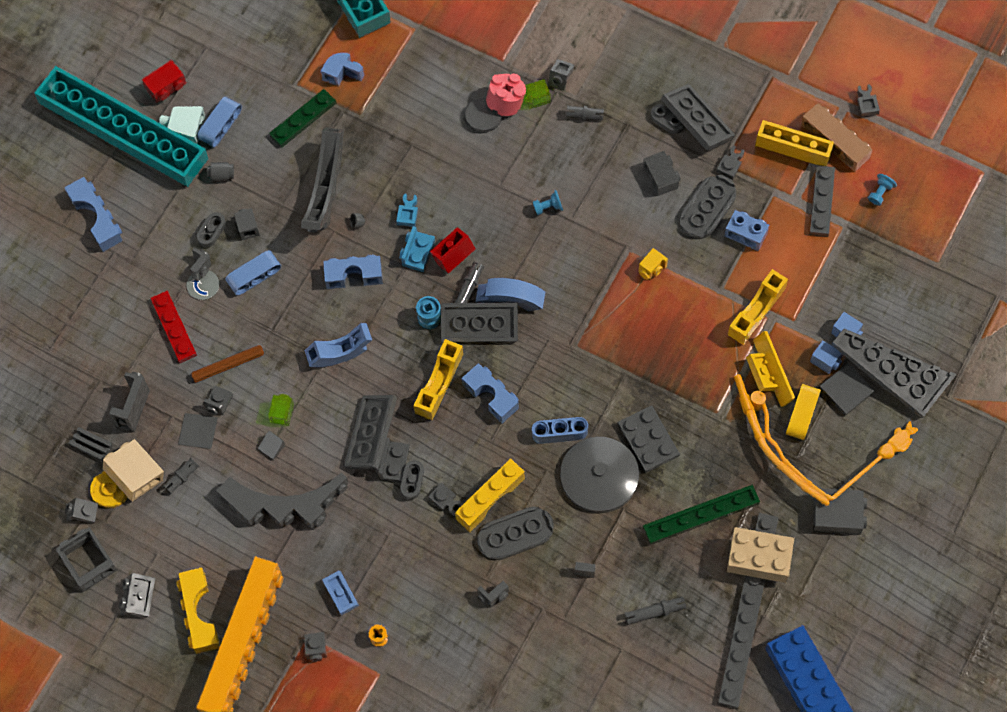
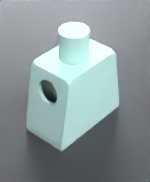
M200 106L173 107L171 116L161 115L159 123L198 144L199 139L197 135L203 125L205 113L203 107Z

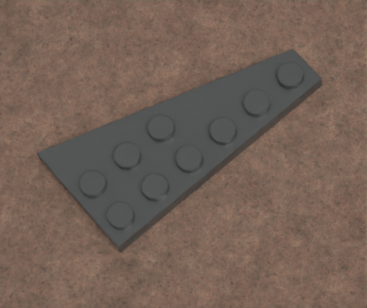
M843 329L831 343L834 348L920 418L926 415L956 376L953 372H947L936 365L932 366L924 363L921 359L899 350L887 348L884 344L870 341L866 337L847 329Z

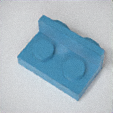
M413 226L411 232L408 231L405 242L407 244L405 248L401 249L399 258L402 261L403 267L424 272L430 251L435 242V236L417 232V227Z

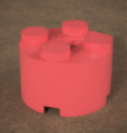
M499 74L492 77L486 97L489 109L492 111L494 109L502 116L514 115L521 109L526 87L518 74Z

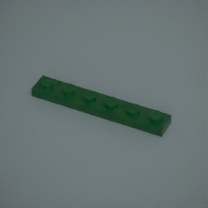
M752 484L643 525V529L649 544L652 545L759 505L760 500Z

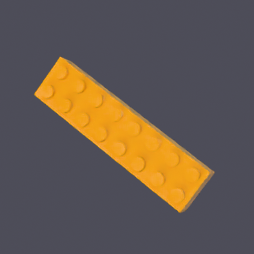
M258 557L254 558L198 702L197 710L199 712L234 711V708H232L234 700L237 701L240 696L241 689L239 687L241 682L246 680L248 675L247 666L249 662L252 663L255 656V651L253 650L256 643L259 644L262 638L261 629L269 620V608L274 606L277 597L275 595L276 590L283 583L284 577L277 563Z

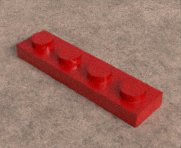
M168 290L151 297V301L179 363L196 357V351Z

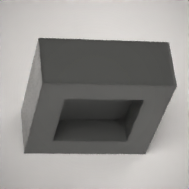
M576 562L574 575L594 578L596 564Z

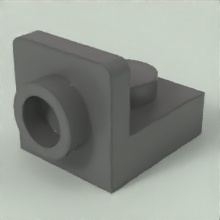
M558 59L550 70L548 85L565 90L567 80L574 70V64Z
M214 386L209 398L204 400L206 410L215 415L217 413L224 415L233 397V393Z
M325 633L304 634L306 659L311 662H318L322 658H327Z

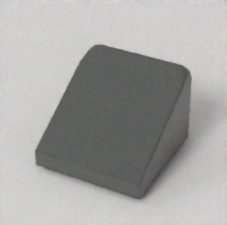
M268 431L258 450L274 460L285 447V443L274 433Z

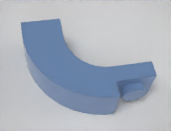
M491 278L488 279L486 284L478 285L476 303L518 302V306L523 309L534 311L543 309L545 291L533 284L516 279Z
M360 323L347 335L332 341H314L304 351L310 367L332 366L351 360L367 350L366 345L372 341L367 323Z

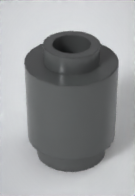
M211 162V166H207L208 177H211L212 181H229L234 179V164H229V162Z

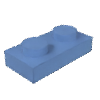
M340 570L322 579L341 615L359 606Z

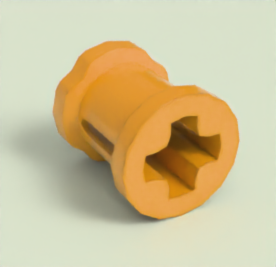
M374 625L369 630L370 641L375 647H383L388 641L387 631L382 625ZM376 633H377L378 635L382 634V638H379V637H376V638H375V634H376Z

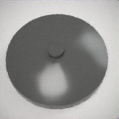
M608 437L587 438L575 444L565 455L560 472L561 484L566 496L577 507L592 513L612 512L624 506L634 495L639 479L638 464L632 452L621 442Z

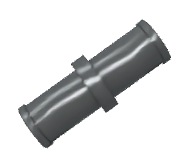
M567 105V110L574 112H566V117L582 118V120H603V116L596 115V113L603 114L604 109L587 108L586 105L584 107Z
M190 458L179 470L176 469L174 471L175 474L163 484V487L172 494L183 482L188 480L187 478L199 465Z

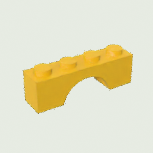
M772 269L761 283L750 304L737 315L729 326L728 336L744 345L784 292L788 279Z
M447 339L444 340L437 355L432 375L426 386L421 389L413 405L415 414L433 420L464 355L462 345Z
M510 458L455 512L456 520L471 532L485 518L487 512L496 501L506 493L512 492L525 479V471Z
M203 568L179 573L180 580H177V587L179 592L182 591L183 599H180L182 610H186L187 614L184 622L186 629H190L191 636L188 637L190 649L193 648L196 654L219 649L220 645L214 624L206 623L197 616L198 602L203 595L209 592Z

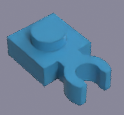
M404 194V205H399L396 223L397 225L415 227L418 207L414 206L417 204V196L414 195V199L408 201L407 194Z

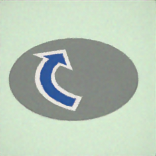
M208 271L207 275L199 281L193 279L192 275L187 281V291L195 299H209L219 289V279L211 271Z

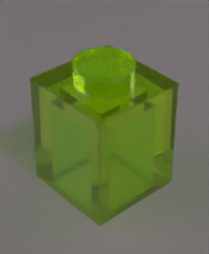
M545 79L525 85L526 93L523 101L525 104L528 103L530 109L550 103L551 94Z
M286 394L273 395L268 414L270 423L290 425L294 402L290 396Z

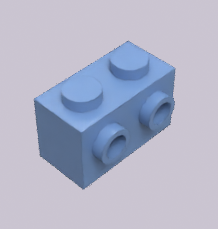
M735 210L726 227L724 236L759 251L768 233L769 224L764 220L752 218L745 212Z

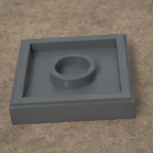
M849 363L819 387L845 416L875 391Z

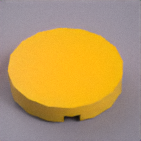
M105 471L93 478L90 485V494L94 502L98 503L100 507L106 509L116 508L127 500L128 497Z

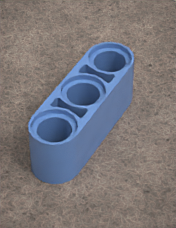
M223 97L200 128L197 138L212 147H216L239 116L242 105L228 97Z
M268 250L232 271L226 276L225 280L235 295H241L277 273L281 269V264L274 254Z
M582 417L542 420L535 422L532 426V438L539 444L582 440L588 434V422ZM576 426H582L584 430L576 431L574 428ZM557 428H563L565 431L563 433H557L555 430ZM544 430L545 434L538 435L536 431Z

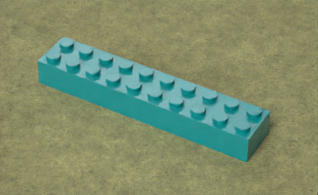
M57 66L52 69L34 93L40 105L187 187L209 159L205 148Z

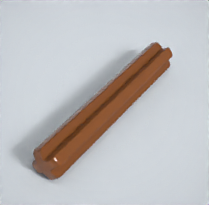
M257 345L191 373L193 381L199 382L263 356V348L261 345Z

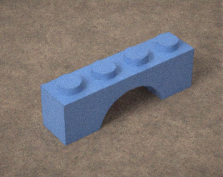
M82 177L64 187L77 210L89 209L97 214V220L91 232L103 252L122 242L120 236L122 231L117 223L114 225L111 221L114 218L108 209L104 210L103 206L105 204L100 195L96 197L94 194L96 189L91 181L87 182Z

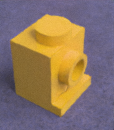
M653 248L639 263L638 272L644 279L651 280L654 275L657 277L662 269L667 267L668 258Z

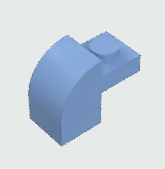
M337 53L327 59L321 69L322 80L339 86L345 75L362 81L364 70L363 66L358 62H351L350 54Z

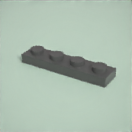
M816 166L810 235L829 236L835 167Z

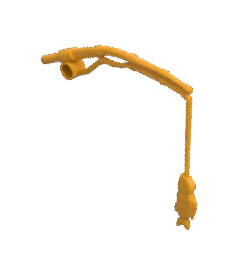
M737 374L734 376L743 412L747 416L755 440L762 451L801 490L825 506H828L830 504L829 501L835 500L881 459H891L895 452H905L913 439H910V435L918 431V428L912 427L911 421L906 424L904 430L900 427L896 428L894 435L886 444L879 448L877 452L878 457L831 496L801 474L784 457L778 444L771 438L765 394L761 391H754L750 397L747 394L741 375ZM762 409L764 412L765 433L762 432L755 411ZM765 438L774 446L782 461L771 451Z

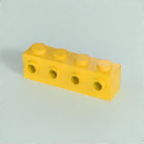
M763 120L755 146L815 165L827 166L834 142Z

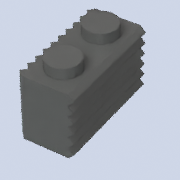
M665 151L644 158L643 166L658 196L678 189L681 179L678 171H674L672 167L673 161L670 155L667 156Z

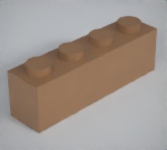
M817 103L803 116L801 126L813 136L833 141L832 153L854 172L870 159L872 153L870 145L858 138L853 130H849L844 126L843 122L839 118H835L826 107H822Z

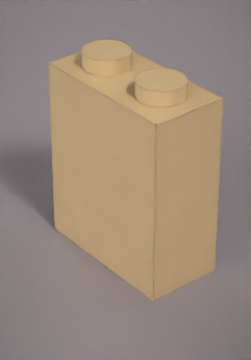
M135 439L124 443L119 450L107 454L103 459V470L132 502L163 481L164 471Z

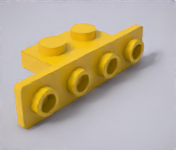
M763 331L753 339L758 353L749 354L746 360L759 391L774 390L780 406L784 407L794 400L795 396L767 331Z

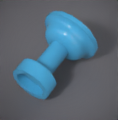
M884 174L877 175L879 187L875 193L871 192L868 196V200L878 206L883 202L882 195L885 190L897 187V183Z
M556 190L551 194L550 200L541 203L539 200L533 201L537 215L543 214V209L552 206L563 211Z

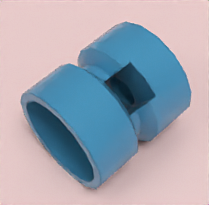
M431 296L421 298L416 305L418 323L425 329H434L441 323L440 303Z

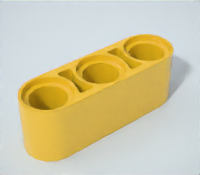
M802 384L785 435L805 440L821 389Z

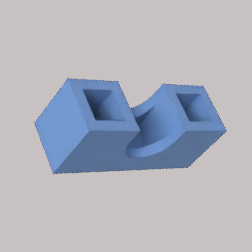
M367 255L361 258L348 257L347 259L340 260L332 258L328 261H323L326 289L345 288V279L351 273L360 274L363 277L364 286L383 284L380 256Z
M843 312L834 324L831 334L837 337L843 329H847L862 335L863 323ZM822 341L812 354L810 362L830 374L833 369L837 370L841 365L842 360L840 359L843 354L832 345Z
M478 363L462 377V385L475 398L482 392L492 393L495 398L488 404L489 412L501 423H504L519 409V399L514 393H509L499 379L495 380L491 376V371L486 366L482 367Z

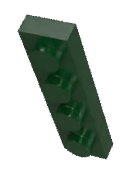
M322 89L269 133L270 137L283 148L336 104V100L325 89Z

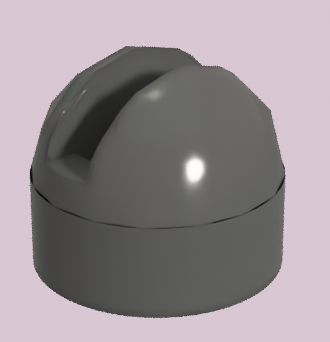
M351 214L350 225L352 228H360L365 224V218L362 214Z

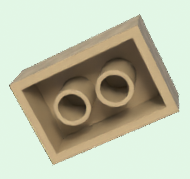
M735 527L727 572L786 583L789 577L794 538Z

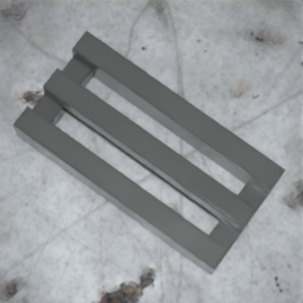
M80 427L77 428V433H74L73 439L69 442L70 446L102 462L113 446L112 443ZM81 434L106 446V449L81 437ZM76 442H83L103 452V454L100 455Z

